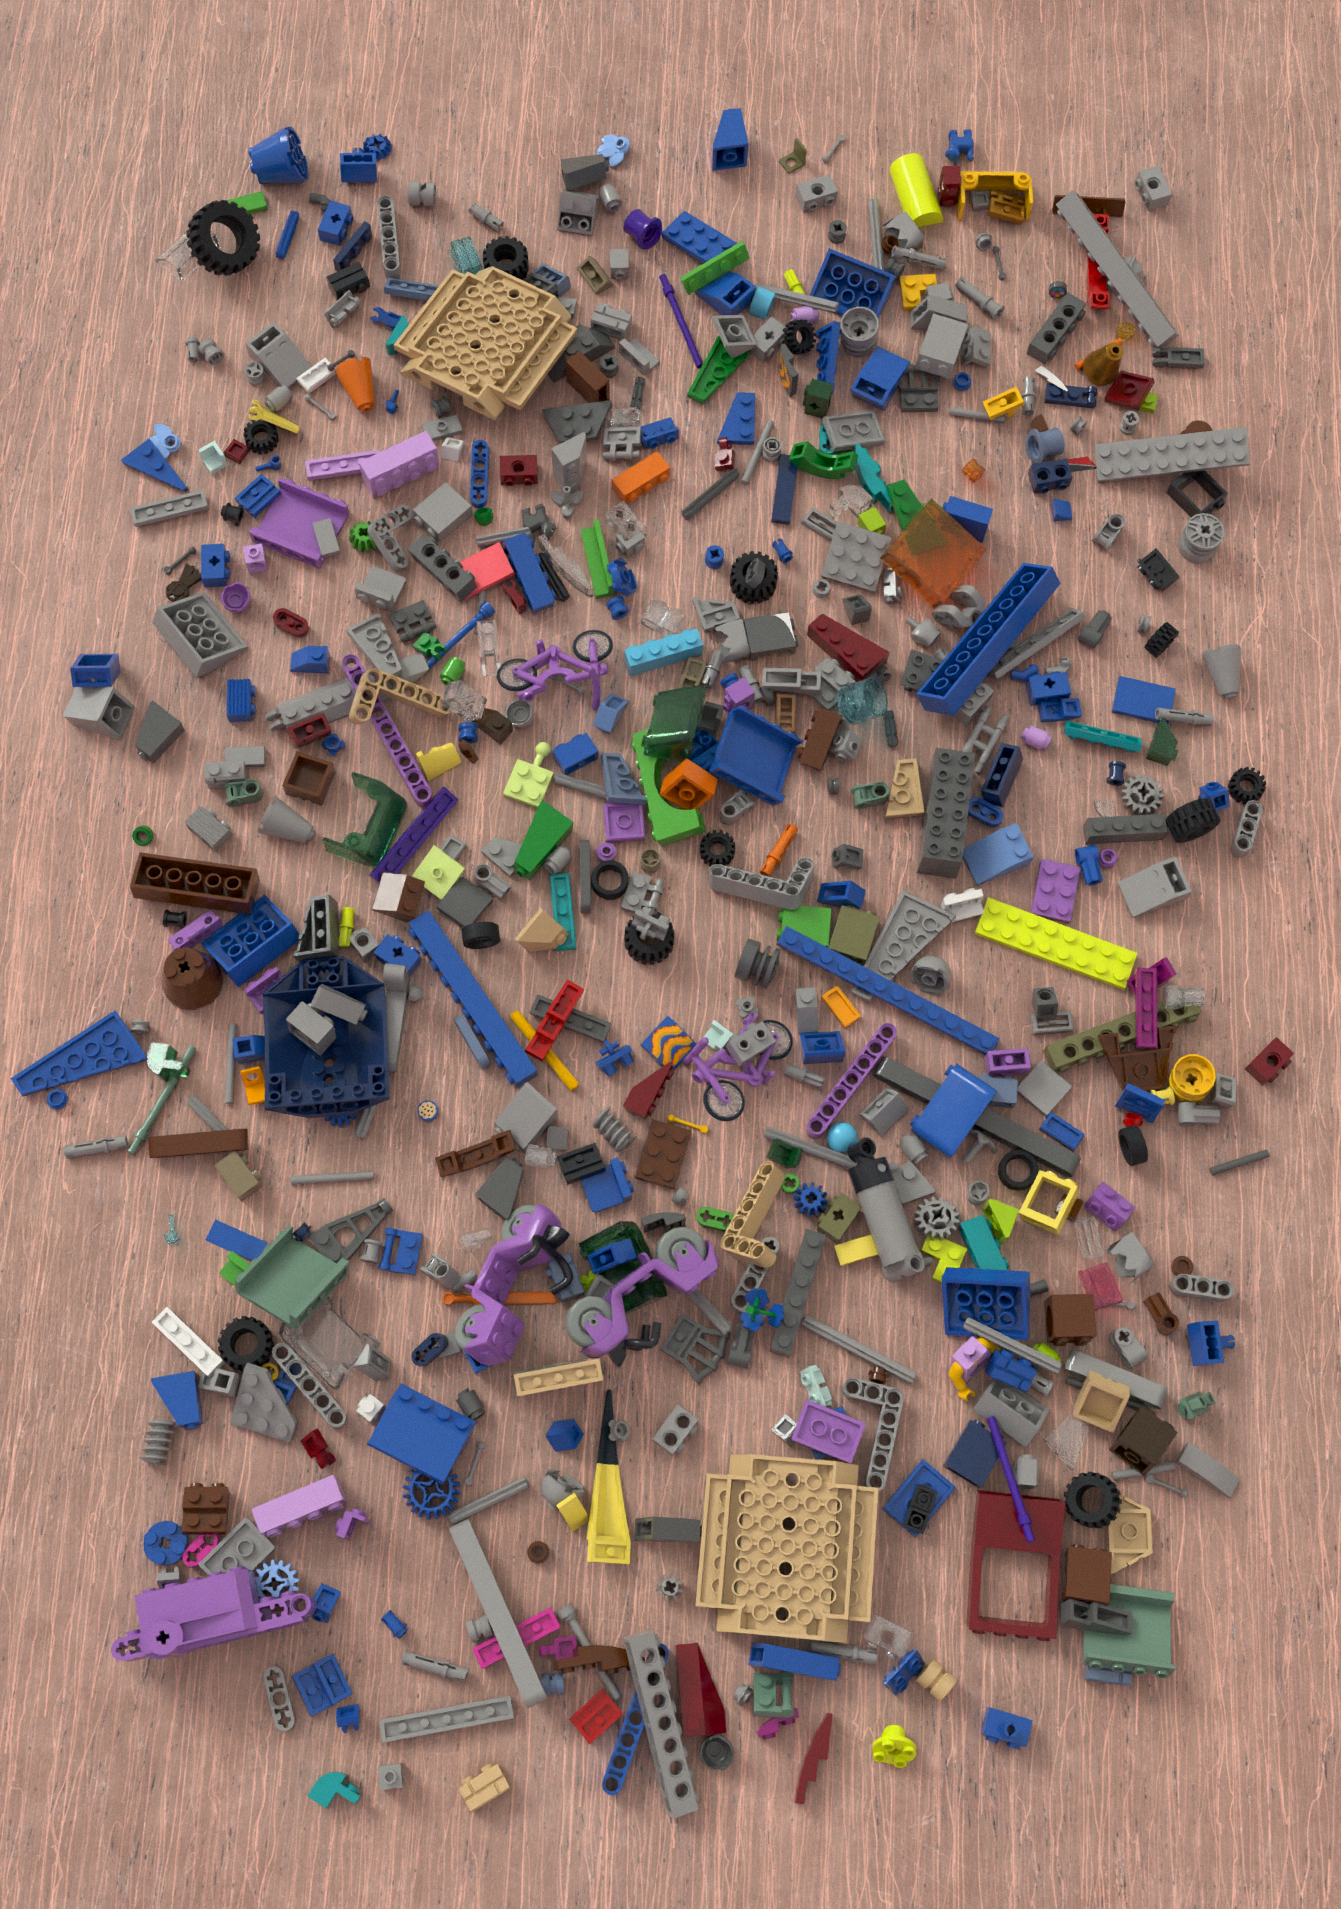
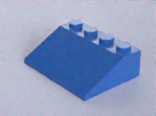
M829 248L810 296L837 302L839 305L836 312L844 315L845 312L854 307H866L871 309L879 318L891 295L897 277Z
M263 895L254 902L251 915L239 913L202 941L201 944L229 978L239 987L299 941V932L270 899Z
M946 1267L942 1276L945 1335L979 1337L963 1328L966 1319L971 1318L1012 1339L1029 1340L1030 1272Z
M400 1384L367 1445L444 1484L471 1438L476 1422Z

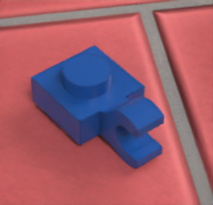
M375 307L373 310L379 316H373L371 320L373 322H384L387 327L394 329L401 316L390 311L386 312L380 307Z

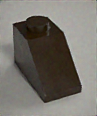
M483 707L471 720V722L477 724V728L500 745L513 732L512 722L496 710Z

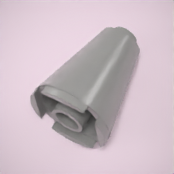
M1231 644L1219 646V649L1214 651L1213 648L1202 653L1203 659L1219 695L1224 696L1225 699L1235 698L1236 694L1240 691L1241 646Z
M273 797V800L276 802L274 805L269 804L260 824H263V828H258V832L304 844L306 841H311L315 834V831L312 830L313 825L279 798Z

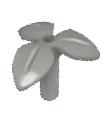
M569 486L563 488V493L551 491L554 503L556 505H564L560 511L565 517L573 515L574 509L570 505H578L582 501L584 494L583 491H576L571 494Z
M970 1130L968 1134L975 1135L977 1141L963 1157L967 1163L972 1161L983 1145H988L993 1154L996 1153V1147L991 1139L978 1130Z

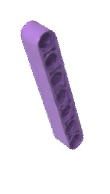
M885 1023L879 1027L811 1117L806 1127L807 1135L810 1138L818 1139L823 1136L891 1046L897 1034L896 1027L893 1024ZM888 1031L892 1037L886 1038L882 1035V1032ZM876 1046L880 1049V1052L873 1053L870 1047ZM866 1062L868 1064V1068L862 1069L859 1067L858 1063ZM853 1077L857 1083L854 1085L849 1084L846 1079ZM842 1093L845 1099L838 1100L835 1098V1094ZM823 1109H831L833 1115L826 1116L823 1113ZM818 1124L821 1127V1131H813L811 1125Z

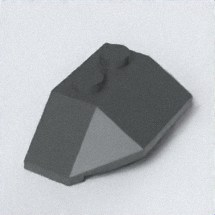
M581 324L576 326L578 333L548 372L552 381L555 383L567 376L566 361L571 355L581 351L592 362L615 349V345L606 333Z

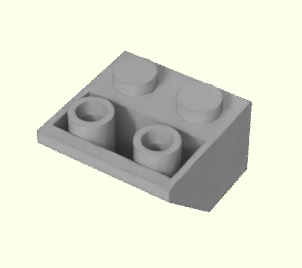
M564 189L560 197L557 230L592 235L597 217L599 195L571 190L566 191Z

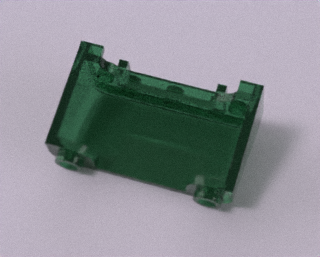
M700 685L659 691L658 695H654L652 706H655L649 730L647 735H643L641 746L645 747L644 755L681 763L686 758L691 760L699 719L703 713L707 687Z
M619 1221L578 1243L581 1248L580 1254L582 1258L588 1260L589 1254L612 1243L630 1239L636 1256L644 1252L650 1260H653L639 1227L633 1221ZM634 1259L612 1270L599 1273V1275H602L605 1279L616 1285L641 1266V1264ZM655 1275L650 1276L644 1282L638 1283L637 1281L634 1284L636 1288L627 1295L622 1296L625 1315L666 1297L667 1290L664 1282Z

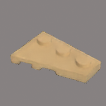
M917 758L897 760L885 819L924 815Z

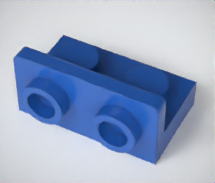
M671 417L641 426V444L644 450L654 449L659 445L673 443L679 439V429L675 427Z

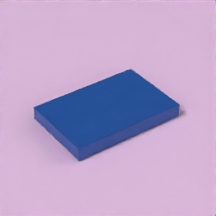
M1119 676L1112 713L1168 725L1169 721L1155 719V711L1158 707L1172 709L1176 689Z
M924 1459L919 1462L882 1508L902 1527L917 1483L938 1492L929 1520L956 1488ZM904 1527L914 1537H917V1535L919 1534L916 1531Z

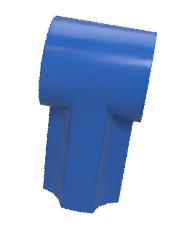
M1097 846L1076 848L1075 858L1077 864L1081 866L1085 885L1092 886L1101 883L1103 878L1098 863L1099 852Z

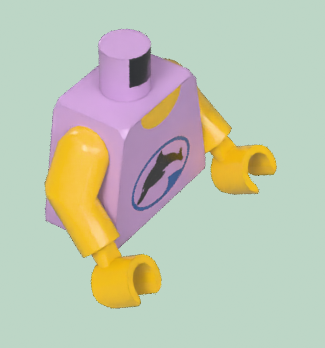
M972 1336L953 1354L949 1377L959 1390V1398L969 1403L968 1395L975 1397V1392L965 1387L966 1383L990 1360L995 1349L1002 1352L996 1344L984 1338L976 1339Z

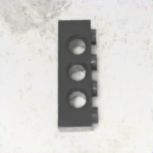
M1067 293L1030 342L1027 354L1043 364H1046L1049 359L1052 360L1057 353L1058 346L1062 347L1065 343L1066 335L1074 331L1075 323L1083 319L1086 313L1084 311L1086 303Z
M423 533L407 548L409 553L424 569L462 602L477 588L474 581L476 579L469 570L465 572L462 569V564L457 559L453 561L450 558V553L445 548L440 549L438 542L432 536L428 538Z

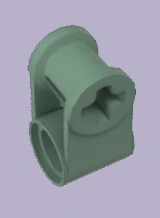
M254 779L224 784V790L227 794L225 801L227 806L235 807L242 804L256 803L263 797V790ZM251 789H257L254 793H249Z
M884 782L856 785L850 789L854 795L855 809L882 805L888 800L889 787ZM882 791L884 795L878 796L875 792Z

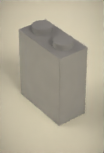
M446 482L413 509L414 522L419 527L425 528L427 534L435 538L439 543L473 515L472 506Z

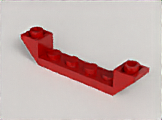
M1093 214L1108 234L1109 215ZM1087 255V304L1091 309H1109L1110 299L1109 292H1106V275L1103 276L1097 269L1099 264L1096 261L1093 262Z

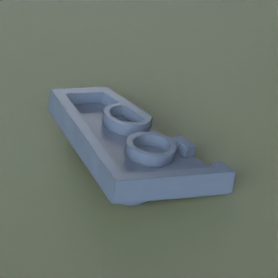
M602 753L600 759L607 802L645 805L647 799L645 795L640 793L637 781L632 779L631 771L622 755Z

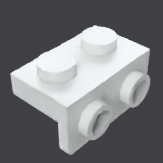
M971 888L958 895L950 893L943 898L941 908L956 915L952 922L980 916L984 913L981 904L983 899L982 889L975 890V888Z

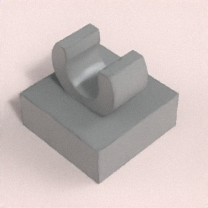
M175 1566L174 1572H167L166 1567H164L162 1573H157L159 1589L165 1588L164 1585L178 1582V1584H183L177 1566Z

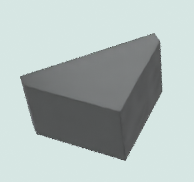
M861 594L842 599L851 625L869 621L872 607Z

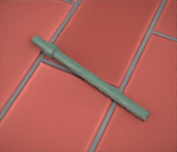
M193 1046L188 1047L141 1129L136 1131L135 1139L127 1151L132 1155H135L141 1143L146 1141L149 1135L148 1131L197 1049Z

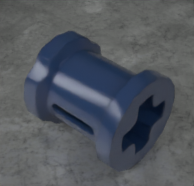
M1120 761L1110 762L1108 765L1110 774L1107 778V783L1113 786L1124 784L1123 771L1126 769V764Z

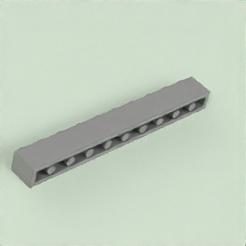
M1072 190L1056 204L1059 209L1057 213L1063 220L1066 218L1069 222L1067 225L1069 230L1073 234L1076 232L1079 236L1077 239L1079 244L1083 248L1086 246L1089 250L1087 253L1089 258L1099 264V267H1097L1099 272L1109 278V286L1119 292V300L1129 306V314L1134 319L1137 318L1139 320V328L1143 333L1147 332L1149 334V342L1154 348L1156 346L1164 348L1179 336L1178 332L1077 192Z

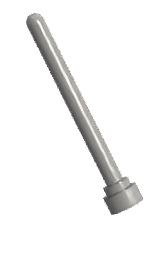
M572 1603L557 1612L559 1618L563 1619L565 1623L568 1622L581 1646L591 1645L575 1618L576 1614L574 1611L576 1610ZM596 1663L595 1669L615 1701H619L621 1694L610 1675H606L605 1671L598 1672Z

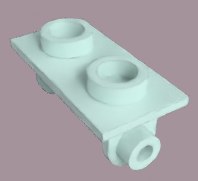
M813 1365L800 1371L801 1381L806 1387L809 1401L824 1407L832 1405L831 1400L833 1399L828 1387L820 1388L819 1385L825 1382L821 1369L817 1365Z

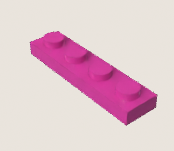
M551 1607L516 1625L525 1646L561 1628ZM496 1636L472 1648L481 1669L504 1658Z

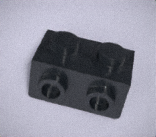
M1157 548L1142 560L1140 558L1137 560L1140 564L1137 568L1143 575H1149L1151 578L1149 583L1155 590L1159 588L1163 592L1180 578Z

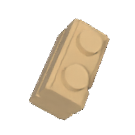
M491 1762L480 1769L482 1774L475 1778L471 1774L461 1781L462 1786L459 1787V1791L471 1813L511 1788L499 1764L494 1766Z

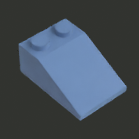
M1015 823L964 848L963 859L978 886L1030 865L1033 855L1018 824Z

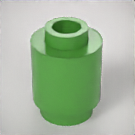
M452 657L451 660H448L440 674L441 682L449 687L452 685L456 686L465 671L464 667L466 664L464 661L457 657Z

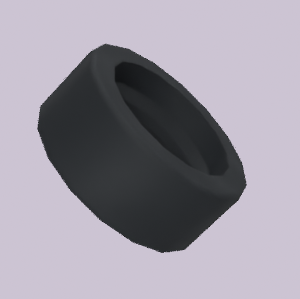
M606 860L599 863L592 872L591 882L594 892L606 900H614L621 897L628 887V872L626 868L614 860ZM606 870H614L620 874L622 882L617 889L605 890L598 882L600 874Z
M476 922L461 929L463 946L466 948L483 949L495 946L500 942L499 926L494 922Z
M1136 1125L1120 1129L1118 1132L1119 1144L1126 1162L1130 1166L1147 1162L1148 1150L1141 1130Z
M1014 1150L1007 1153L999 1163L998 1175L1004 1186L1011 1190L1020 1191L1027 1189L1034 1183L1039 1168L1033 1155L1027 1151ZM1013 1159H1022L1029 1165L1030 1175L1026 1180L1016 1182L1007 1175V1164Z

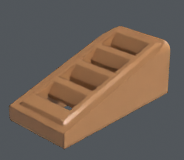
M776 694V724L779 726L780 723L791 724V727H781V729L795 733L796 694ZM781 702H790L791 705H781ZM780 709H791V712H780ZM780 716H791V720L780 719Z

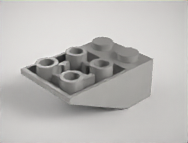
M274 322L246 343L249 356L255 362H259L263 366V370L280 386L285 385L289 388L297 382V377L312 367L287 334Z
M1177 857L1158 862L1117 882L1132 918L1186 900L1192 892Z

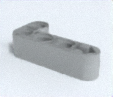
M774 1237L764 1238L762 1243L766 1246L772 1244V1251L777 1255L779 1250L777 1239ZM749 1264L732 1296L731 1308L733 1311L740 1315L746 1312L749 1302L746 1301L745 1306L738 1307L734 1300L739 1297L745 1300V1295L751 1291L744 1284L748 1279L755 1282L756 1286L754 1288L758 1290L770 1267L764 1270H757L754 1264ZM765 1304L763 1310L769 1311L768 1306ZM764 1315L762 1319L765 1321L767 1316Z

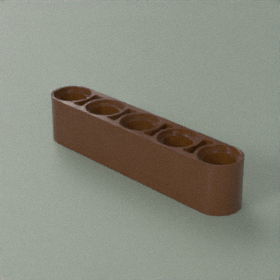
M248 1129L149 1137L150 1158L249 1150Z

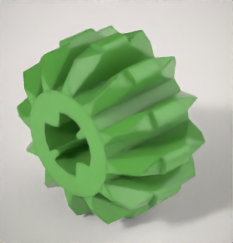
M361 520L360 525L354 523V529L349 531V541L354 549L358 548L360 553L364 549L368 553L370 548L376 550V544L368 533L370 521L364 524Z

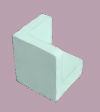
M215 441L199 449L202 462L211 475L227 467L225 456Z
M714 1020L704 1037L709 1040L707 1045L718 1052L726 1048V1045L730 1042L729 1038L733 1033Z

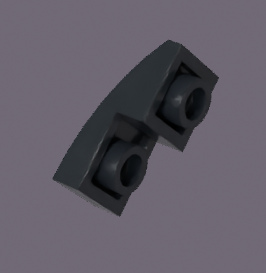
M917 1483L903 1527L921 1534L924 1533L938 1493L936 1490Z

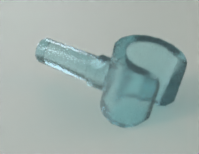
M173 1214L168 1215L170 1232L164 1234L165 1240L169 1245L177 1242L179 1239L174 1227Z

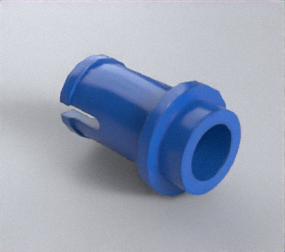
M779 538L777 539L779 545L775 540L772 543V547L779 555V560L783 563H788L792 560L793 553L791 550H788L783 540Z
M389 1610L381 1618V1621L393 1632V1637L400 1639L408 1631L406 1628L407 1624H403L392 1610Z

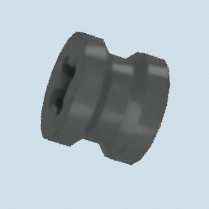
M835 220L830 223L828 238L832 243L839 244L845 240L846 224L841 220Z
M892 257L885 271L895 275L898 280L906 264L903 262L899 263Z
M606 354L600 360V371L607 378H612L618 373V359L612 354Z
M445 395L441 396L439 400H431V405L437 418H440L442 414L452 413Z

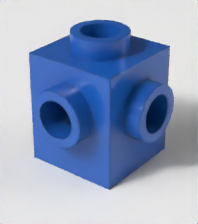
M1209 782L1205 786L1199 787L1200 795L1198 798L1210 799L1216 812L1230 807L1229 793L1226 787H1223L1218 782Z

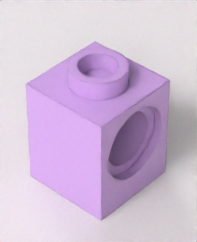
M263 545L243 546L249 574L268 571Z

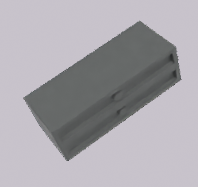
M943 748L935 749L929 771L917 873L954 879L957 877L963 860L975 753Z

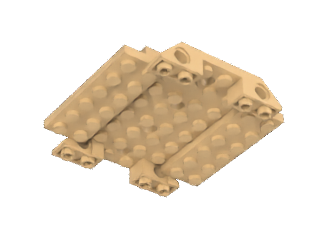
M493 266L478 271L476 275L468 271L464 275L452 269L395 342L394 350L413 358L409 360L400 372L402 376L431 390L436 384H439L462 395L464 406L496 420L505 408L502 402L518 410L523 408L576 336L578 329L568 324L571 314L557 297ZM514 294L519 295V296L516 297V298L510 297V295H514ZM492 320H499L498 323L491 322ZM475 345H479V346H480V348H478V349H473V348H471V347H472V346H475ZM455 371H460V372H461V373L458 374V375H453V374H452V372H455Z
M735 1454L730 1455L729 1474L707 1473L696 1607L718 1609L716 1632L798 1638L847 1644L848 1621L870 1622L879 1488L857 1486L858 1465L827 1460ZM789 1474L797 1475L798 1483L795 1486H789L786 1483V1477ZM786 1518H792L795 1521V1527L792 1530L788 1531L783 1528V1521ZM784 1562L792 1566V1571L789 1575H782L779 1571L780 1565ZM781 1607L786 1608L789 1612L788 1618L784 1621L776 1617V1611Z

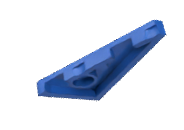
M147 439L121 459L124 465L133 467L152 478L170 484L176 489L185 492L189 490L150 439Z

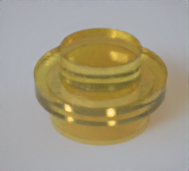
M1122 322L1118 325L1116 332L1120 339L1128 340L1133 337L1135 328L1131 323Z

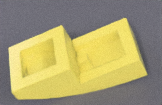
M871 1235L834 1246L840 1266L878 1256Z
M575 1493L556 1505L572 1532L589 1521V1516Z

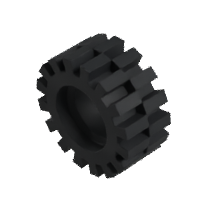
M808 320L790 321L785 325L786 328H783L785 334H782V338H785V340L782 342L786 344L793 354L810 352L811 348L815 346L812 344L816 343V339H814L816 333H813L815 328L811 327L812 323L808 322ZM798 330L800 331L802 336L800 344L797 341L796 336Z
M261 419L256 422L251 420L252 424L248 422L243 432L246 445L250 450L252 449L253 453L258 451V454L262 455V451L265 454H268L267 450L272 452L274 450L273 446L276 448L277 442L279 443L275 424L265 420L262 421ZM259 432L268 433V437L264 440H256L254 438Z
M1166 622L1151 636L1144 648L1157 658L1170 646L1179 634V631Z
M1245 767L1244 769L1240 768L1233 774L1228 784V788H1230L1228 790L1229 794L1233 793L1232 799L1236 797L1238 798L1236 802L1243 801L1242 804L1244 805L1252 800L1258 801L1266 789V781H1263L1265 777L1264 775L1259 776L1261 773L1259 770L1256 773L1254 772L1255 768L1252 767L1249 770V767ZM1242 780L1250 781L1254 785V790L1251 792L1243 790L1240 782Z
M713 830V833L709 831L707 836H703L700 843L701 859H704L705 864L708 862L710 867L715 864L724 866L726 863L730 864L735 854L733 837H729L727 832L723 834V830H720L719 833L716 830ZM714 843H721L725 847V852L721 855H714L710 851V846Z

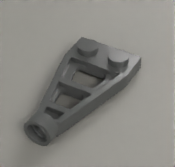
M383 1198L374 1205L325 1224L310 1235L309 1238L323 1256L336 1264L342 1257L349 1260L386 1216L393 1212V1209L386 1199ZM381 1207L384 1212L380 1213L378 1208ZM367 1215L371 1218L372 1223L363 1232H360L354 1222ZM350 1227L355 1232V1238L348 1246L343 1247L335 1238V1233L342 1228Z

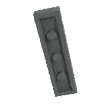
M537 994L531 1007L530 1015L544 1019L548 1008L554 1000ZM574 1009L563 1028L603 1043L607 1038L612 1023Z

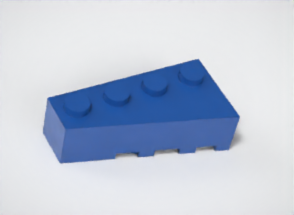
M526 532L504 540L503 550L505 555H508L512 569L517 571L515 572L516 580L520 587H524L522 590L532 614L554 606L556 595L554 590L548 587V576L540 568L541 560L538 554H534L532 549L534 544L531 537H527Z

